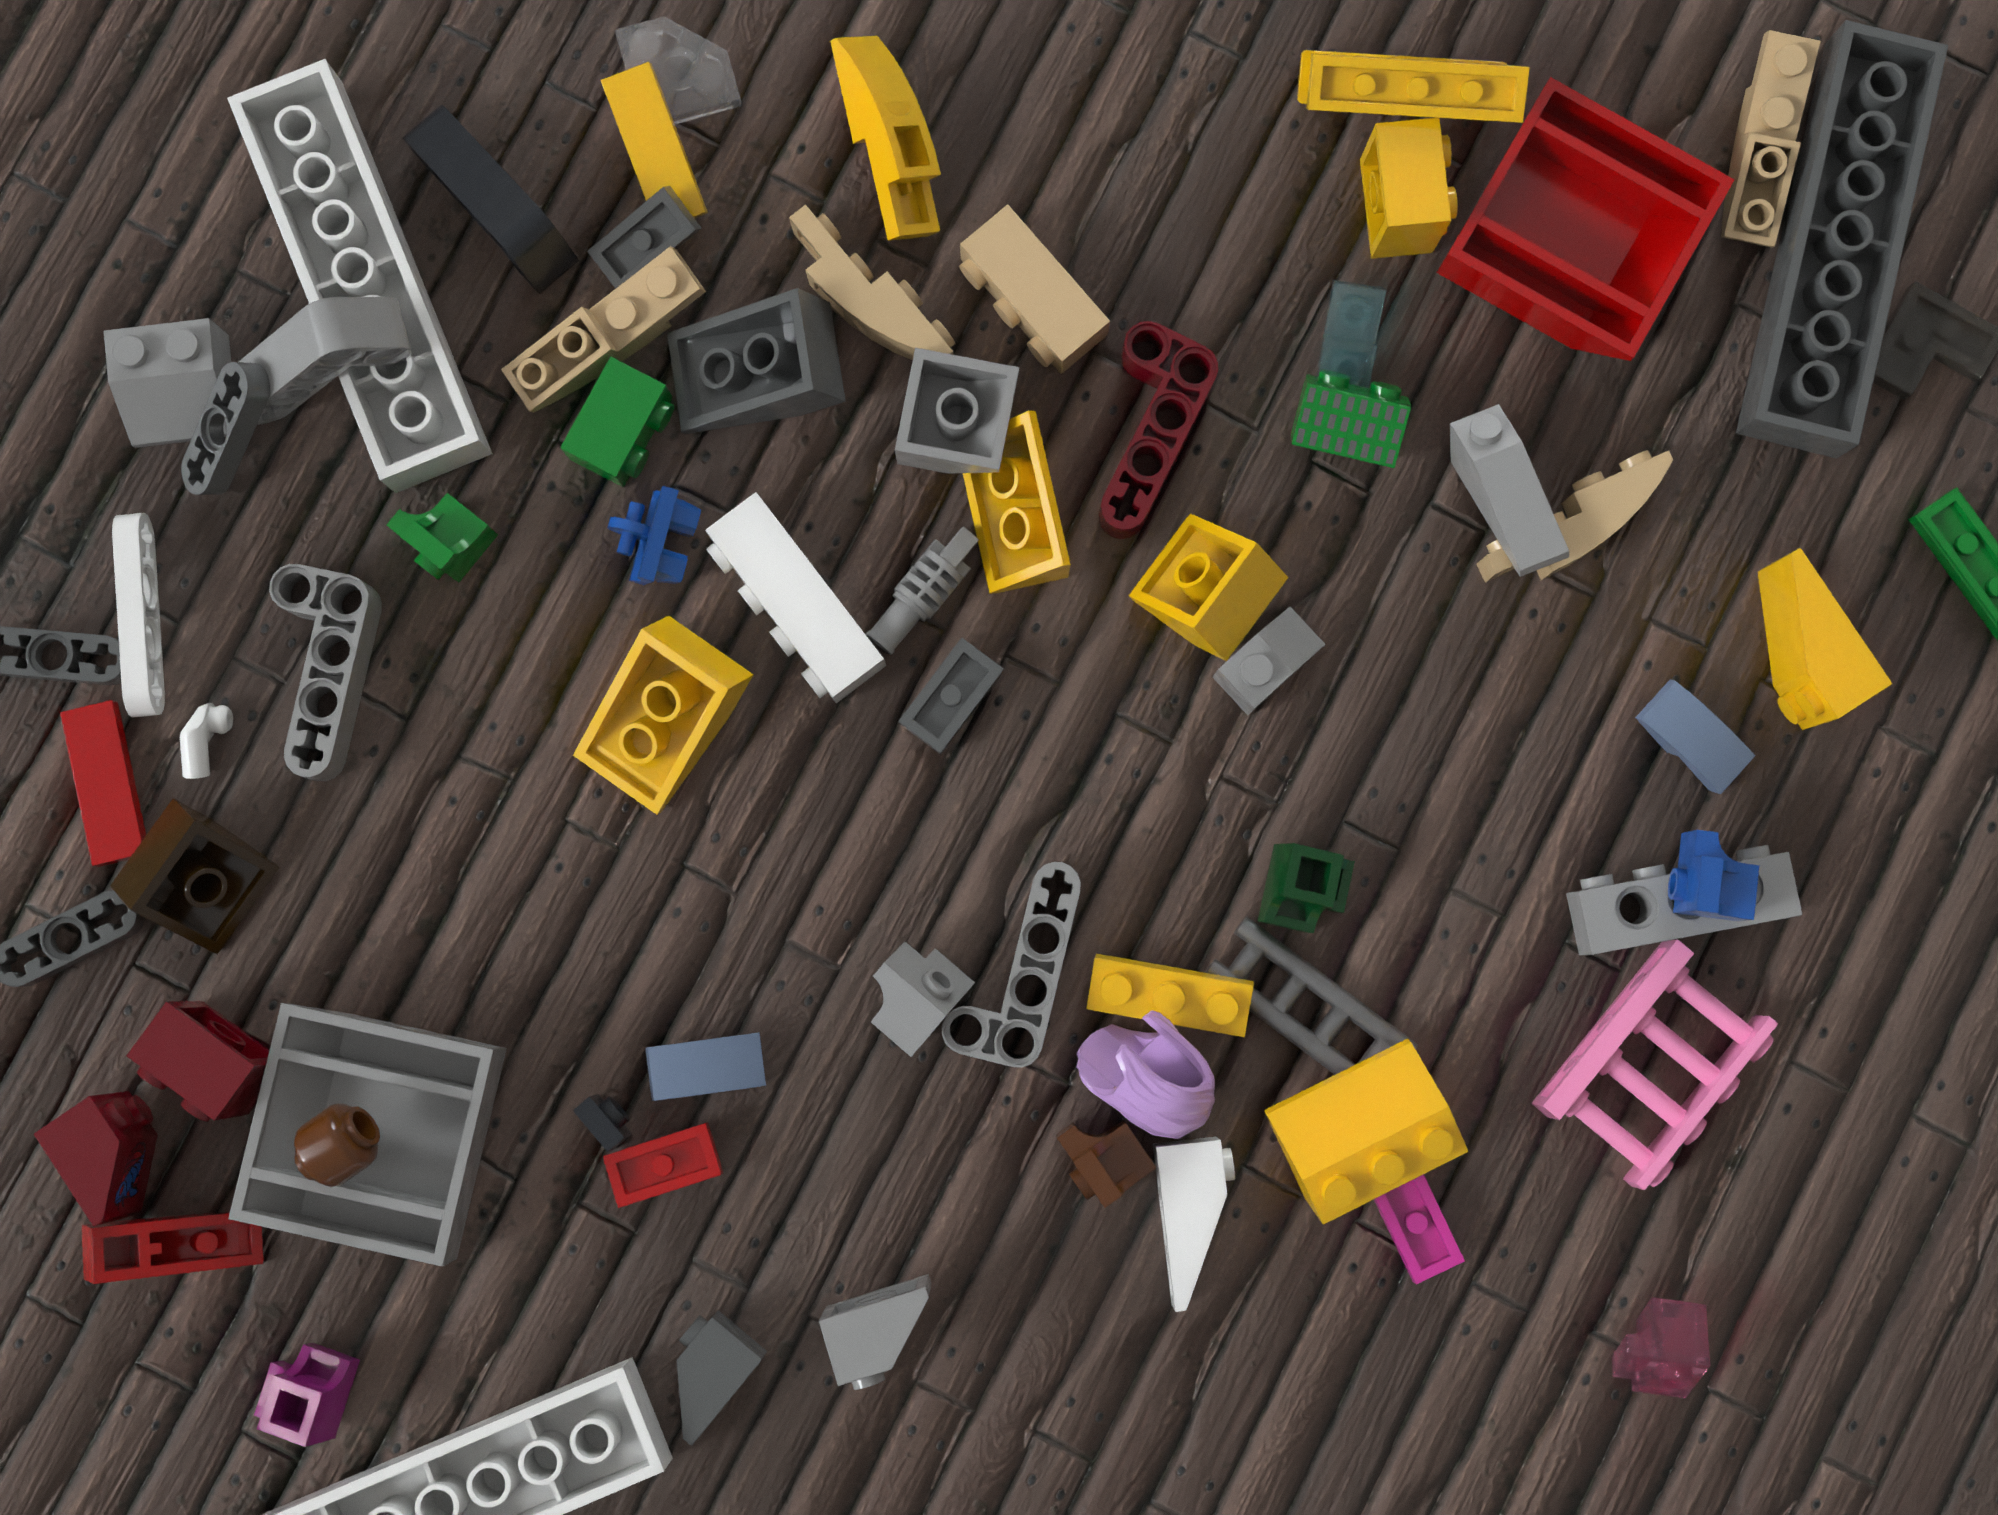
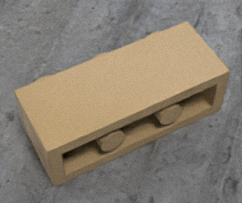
M1008 204L960 243V254L963 263L959 267L966 279L977 290L984 286L996 299L993 307L997 314L1010 328L1013 329L1018 325L1030 338V341L1027 342L1029 350L1044 367L1052 364L1062 374L1108 335L1110 320Z

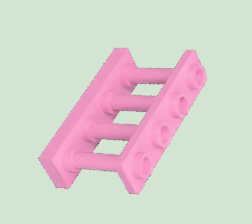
M1678 939L1660 943L1531 1103L1549 1118L1560 1120L1564 1114L1568 1117L1575 1115L1634 1164L1623 1180L1632 1187L1645 1190L1649 1185L1655 1187L1667 1177L1674 1165L1670 1160L1683 1143L1689 1145L1699 1137L1707 1125V1121L1703 1117L1715 1102L1721 1104L1735 1092L1740 1084V1079L1737 1075L1749 1060L1755 1062L1768 1051L1774 1040L1770 1034L1778 1025L1770 1016L1761 1015L1753 1016L1746 1023L1688 975L1690 969L1685 965L1694 955V952ZM1664 991L1667 993L1675 991L1734 1040L1715 1064H1712L1655 1017L1656 1010L1652 1005ZM1631 1031L1635 1035L1640 1032L1701 1081L1681 1106L1621 1057L1623 1051L1619 1049V1046ZM1598 1073L1602 1076L1608 1073L1667 1122L1648 1148L1588 1099L1590 1093L1585 1088Z

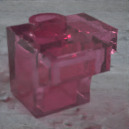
M1652 1297L1637 1318V1333L1626 1334L1613 1353L1612 1376L1631 1379L1632 1391L1686 1398L1710 1367L1706 1305Z

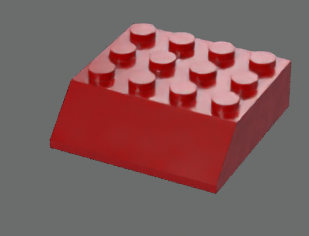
M1550 77L1436 273L1571 349L1631 361L1735 179Z

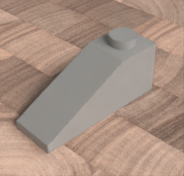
M1495 405L1450 423L1451 463L1518 575L1521 577L1569 558V549L1524 444L1500 405Z

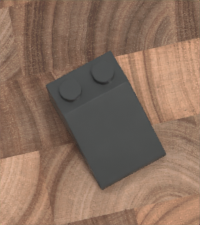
M799 288L667 333L680 426L683 433L689 434L802 416L846 402L831 304Z

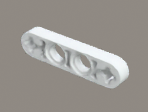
M146 513L116 515L112 524V542L123 702L128 715L131 717L160 715L165 705V688L154 530Z

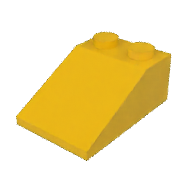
M1801 547L1758 571L1772 683L1780 696L1777 699L1779 708L1791 723L1799 724L1801 729L1805 730L1839 719L1893 684Z
M667 616L641 629L573 756L658 815L666 807L726 723L754 674L678 621Z

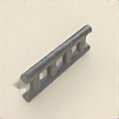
M1247 916L1234 932V934L1246 942V945L1229 968L1214 959L1204 972L1246 980L1263 956L1289 974L1288 978L1271 1000L1253 987L1249 1011L1334 1075L1355 1065L1354 1062L1331 1046L1349 1020L1375 1038L1359 1062L1407 1038L1412 1042L1415 1049L1418 1046L1417 1043ZM1306 988L1332 1006L1314 1032L1288 1014Z

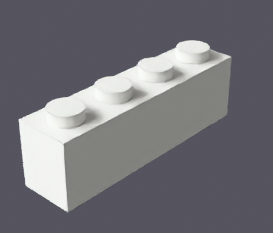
M757 492L705 530L713 541V544L706 549L724 574L732 569L736 571L745 583L738 592L756 616L765 610L777 626L769 631V633L788 657L797 651L809 668L803 671L801 675L819 698L829 693L833 700L838 703L886 666L884 658Z

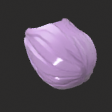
M1152 1010L1144 1015L1142 1019L1157 1032L1133 1031L1111 1024L1092 1033L1078 1049L1076 1067L1079 1070V1076L1083 1084L1093 1094L1119 1111L1131 1123L1155 1136L1180 1139L1206 1123L1215 1102L1214 1075L1205 1058L1178 1032L1169 1019L1161 1013Z

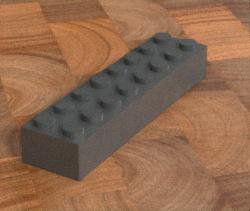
M1846 20L1825 43L1736 434L1836 459L1859 445L1948 50L1947 44Z

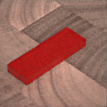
M109 700L60 712L92 866L100 867L129 860L145 838L146 831L119 704L116 701Z

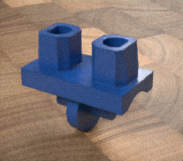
M662 486L661 491H653L644 524L641 523L645 505L637 502H630L626 519L610 517L607 528L621 534L617 553L632 556L636 539L640 540L629 581L641 585L654 581L673 584L682 581L688 556L663 549L668 531L692 537L698 525L701 509L678 499L679 490Z

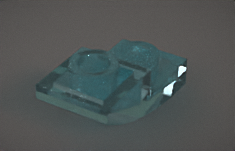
M1333 280L1317 376H1319L1320 370L1336 371L1350 376L1349 384L1369 388L1377 351L1376 339L1386 295L1385 288Z

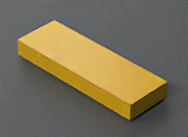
M646 62L600 80L646 201L662 187L671 186L694 218L707 214L706 206L652 63Z

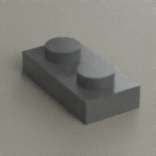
M665 186L587 252L616 289L671 246L678 249L702 228L671 186Z
M961 638L900 718L899 724L941 755L1002 675L1004 668Z

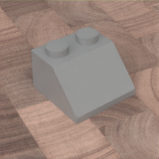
M209 318L104 330L108 383L131 445L139 448L191 441L221 369L225 364L231 362L229 335ZM224 420L223 426L224 437L227 436L226 420Z
M915 348L895 446L897 464L948 474L999 472L1020 367Z
M929 1274L826 1306L819 1319V1324L838 1386L852 1382L853 1389L858 1390L885 1380L884 1373L893 1368L929 1298L932 1285Z

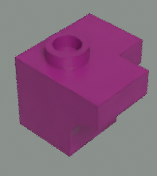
M316 1343L303 1344L293 1364L281 1360L271 1362L254 1416L260 1418L257 1430L303 1447L335 1439L360 1359Z

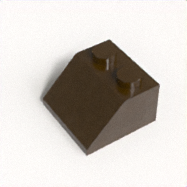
M173 798L110 886L131 911L218 955L280 867L214 820Z

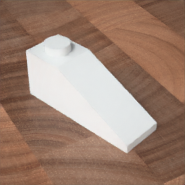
M1217 1137L1153 1144L1171 1305L1175 1312L1187 1310L1227 1197L1226 1181L1235 1180L1231 1148L1222 1149L1221 1140Z

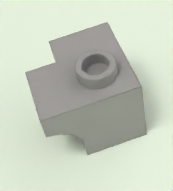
M904 941L873 975L881 986L883 1005L871 1023L912 1057L975 982L937 949H934L924 958Z

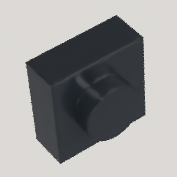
M599 1094L589 1096L573 1110L607 1152L616 1149L632 1135L625 1126L630 1121V1118L623 1108L610 1096L605 1100Z

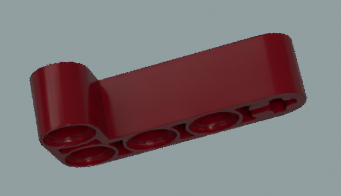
M1152 321L1139 322L1130 328L1126 333L1121 355L1122 365L1127 373L1157 390L1103 495L1100 505L1099 523L1104 532L1117 539L1131 538L1143 527L1213 388L1218 373V361L1210 349ZM1148 341L1157 346L1160 355L1153 360H1142L1134 354L1132 347L1138 342ZM1186 364L1198 365L1204 370L1206 379L1201 383H1189L1181 377L1179 369ZM1165 409L1175 410L1181 415L1183 425L1174 430L1165 429L1157 422L1156 414ZM1140 455L1153 456L1160 464V471L1153 476L1140 475L1134 469L1132 461ZM1131 488L1137 494L1132 504L1131 515H1127L1122 522L1114 518L1116 510L1114 507L1119 508L1127 496L1128 489Z

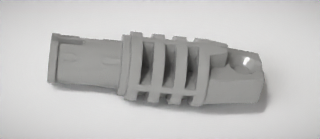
M964 526L946 547L935 539L894 588V602L874 627L866 633L868 638L882 650L892 655L895 651L894 649L907 636L919 620L925 622L927 619H931L969 573L971 568L962 560L979 539Z

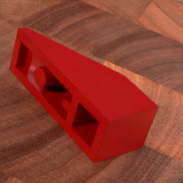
M230 1212L113 1221L94 1227L92 1224L82 1225L84 1280L92 1284L264 1264L262 1226L228 1219Z

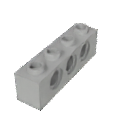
M1768 845L1736 851L1737 862L1760 865L1754 920L1731 921L1673 913L1674 905L1668 897L1670 874H1666L1664 864L1632 870L1634 881L1614 884L1612 874L1580 880L1581 891L1566 893L1579 955H1594L1801 916L1802 910L1789 852L1770 855ZM1626 894L1635 897L1640 905L1639 917L1633 923L1627 922L1621 916L1619 909L1620 902Z

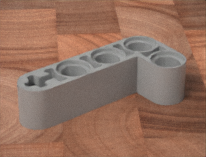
M329 297L306 305L239 362L258 363L267 372L270 382V394L257 424L260 425L287 416L350 366H379L395 363L409 357L412 350L397 299L393 297Z
M288 564L280 567L270 580L269 592L272 600L280 608L298 617L315 622L284 747V760L287 767L294 774L314 781H329L342 772L346 763L382 611V601L373 587L352 575L301 564ZM308 580L310 583L308 597L302 602L293 603L291 599L293 587L299 581ZM360 590L362 595L360 607L351 614H344L342 610L344 597L349 592ZM347 641L350 647L347 660L340 665L333 666L330 661L332 647L338 642ZM334 692L337 697V707L331 715L322 718L318 712V702L324 694ZM313 725L330 730V735L312 732ZM309 750L323 751L322 761H308L307 754Z
M1051 862L1037 871L1032 882L1001 1012L998 1013L974 1006H960L953 1009L945 1017L942 1024L944 1042L952 1051L1010 1067L1021 1068L1032 1064L1038 1058L1043 1047L1080 895L1081 881L1078 873L1070 865L1063 862ZM1054 872L1063 874V883L1071 886L1070 894H1061L1055 910L1066 911L1064 922L1050 914H1033L1035 904L1046 908L1049 890L1041 887L1042 879L1051 880ZM1040 923L1053 926L1059 936L1056 949L1048 954L1035 952L1028 942L1030 929ZM1035 975L1044 982L1046 995L1038 1005L1026 1006L1017 999L1015 986L1023 976ZM970 1014L976 1017L981 1024L982 1034L971 1045L959 1044L952 1037L951 1024L959 1015ZM1022 1027L1032 1034L1033 1048L1028 1055L1022 1058H1013L1004 1051L1002 1039L1009 1029Z

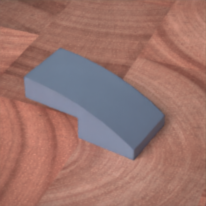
M1669 680L1635 717L1666 753L1678 756L1709 791L1722 794L1755 757L1751 750L1729 727L1675 680Z
M760 1032L645 1048L652 1101L766 1086Z

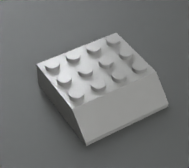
M281 1003L228 1219L442 1267L456 1260L507 1048L349 1013ZM343 1103L352 1107L358 1106L372 1116L379 1128L380 1141L378 1142L377 1158L370 1166L340 1186L329 1187L304 1177L298 1170L294 1159L296 1154L294 1148L296 1131L332 1104Z

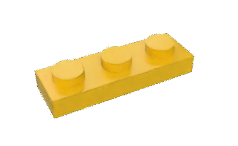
M1096 953L1086 1009L1142 1019L1144 1015L1153 1010L1161 1013L1173 1025L1245 1038L1254 981Z

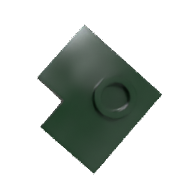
M1296 843L1274 844L1258 922L1305 933H1314L1317 921L1323 910L1344 913L1355 861L1344 859L1342 854Z

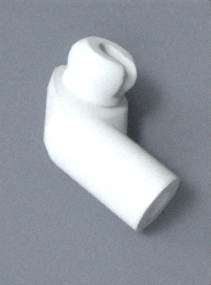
M213 703L201 705L180 733L182 776L184 778L195 779L210 776L208 742L214 733L224 734L232 728L233 714L229 707L225 705L215 707Z

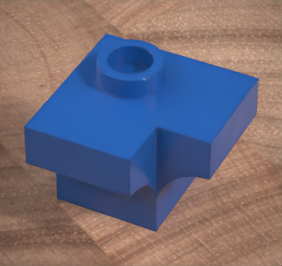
M1693 830L1681 833L1678 868L1672 869L1668 881V897L1670 900H1674L1673 913L1731 921L1754 920L1760 865L1740 863L1728 857L1721 848L1719 832Z

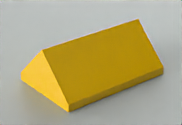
M1028 410L1009 420L999 472L963 473L975 532L979 539L978 545L989 594L1069 577L1071 564L1036 411Z

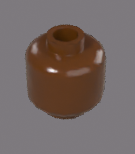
M343 1103L332 1104L296 1131L294 1140L295 1164L300 1173L309 1180H315L329 1187L340 1186L370 1166L377 1158L378 1142L380 1141L379 1128L372 1116L363 1108L358 1106L352 1107Z

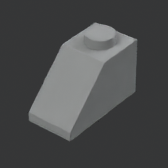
M1288 607L1216 671L1213 678L1238 706L1249 715L1326 644L1291 607Z

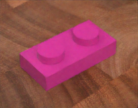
M1424 1174L1374 1199L1405 1267L1416 1285L1465 1262Z

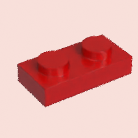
M708 1122L603 1156L618 1208L723 1174Z

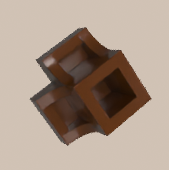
M1123 1120L1108 1131L1099 1134L1086 1133L1075 1126L1074 1123H1071L1056 1134L1057 1139L1077 1167L1069 1175L1086 1200L1096 1195L1104 1208L1123 1196L1130 1187L1157 1168Z

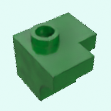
M448 493L444 495L432 510L423 514H409L399 509L386 524V526L420 552L413 560L437 580H440L446 573L458 583L498 536L490 526Z

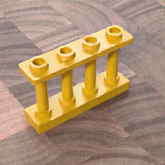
M1304 50L1301 53L1297 100L1302 104H1307L1306 109L1523 123L1530 67L1507 65V63L1500 61Z

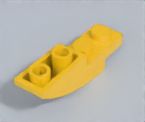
M878 36L834 38L830 43L853 144L866 143L887 240L928 237L940 232L929 180L941 175L925 118L902 69Z

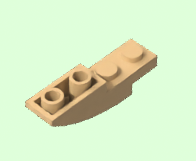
M1772 30L1764 33L1752 85L1745 90L1728 173V176L1735 180L1725 196L1721 234L1723 238L1771 248L1776 245L1801 144L1796 142L1820 40Z
M805 204L789 217L794 235L816 260L814 264L806 269L809 285L822 299L830 302L831 309L848 324L872 341L910 360H913L915 348L953 355L951 347L955 345L954 339L939 320L935 319L930 323L918 308L923 303L906 280L903 279L897 283L887 271L871 284L869 281L874 278L871 270L858 254L854 253L848 257L837 243L842 239L841 235L825 214L822 213L816 218Z
M670 246L592 308L580 307L501 370L528 410L534 413L598 378L610 356L622 362L672 326L669 322L671 318L706 291L678 250Z
M1648 450L1643 451L1619 463L1622 471L1605 479L1602 472L1599 471L1572 484L1575 492L1561 503L1568 519H1566L1563 511L1554 514L1569 549V558L1536 570L1541 580L1568 567L1595 549L1626 524L1645 504L1662 481L1673 461L1669 450L1653 458ZM1498 540L1486 546L1490 554H1487L1477 563L1485 583L1515 570Z

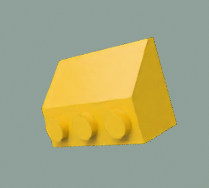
M1408 1038L1264 1110L1305 1200L1323 1225L1469 1152L1447 1102Z

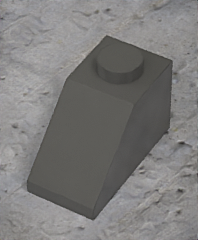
M719 1310L709 1321L699 1315L679 1339L687 1347L677 1359L683 1439L691 1446L767 1353L762 1346Z

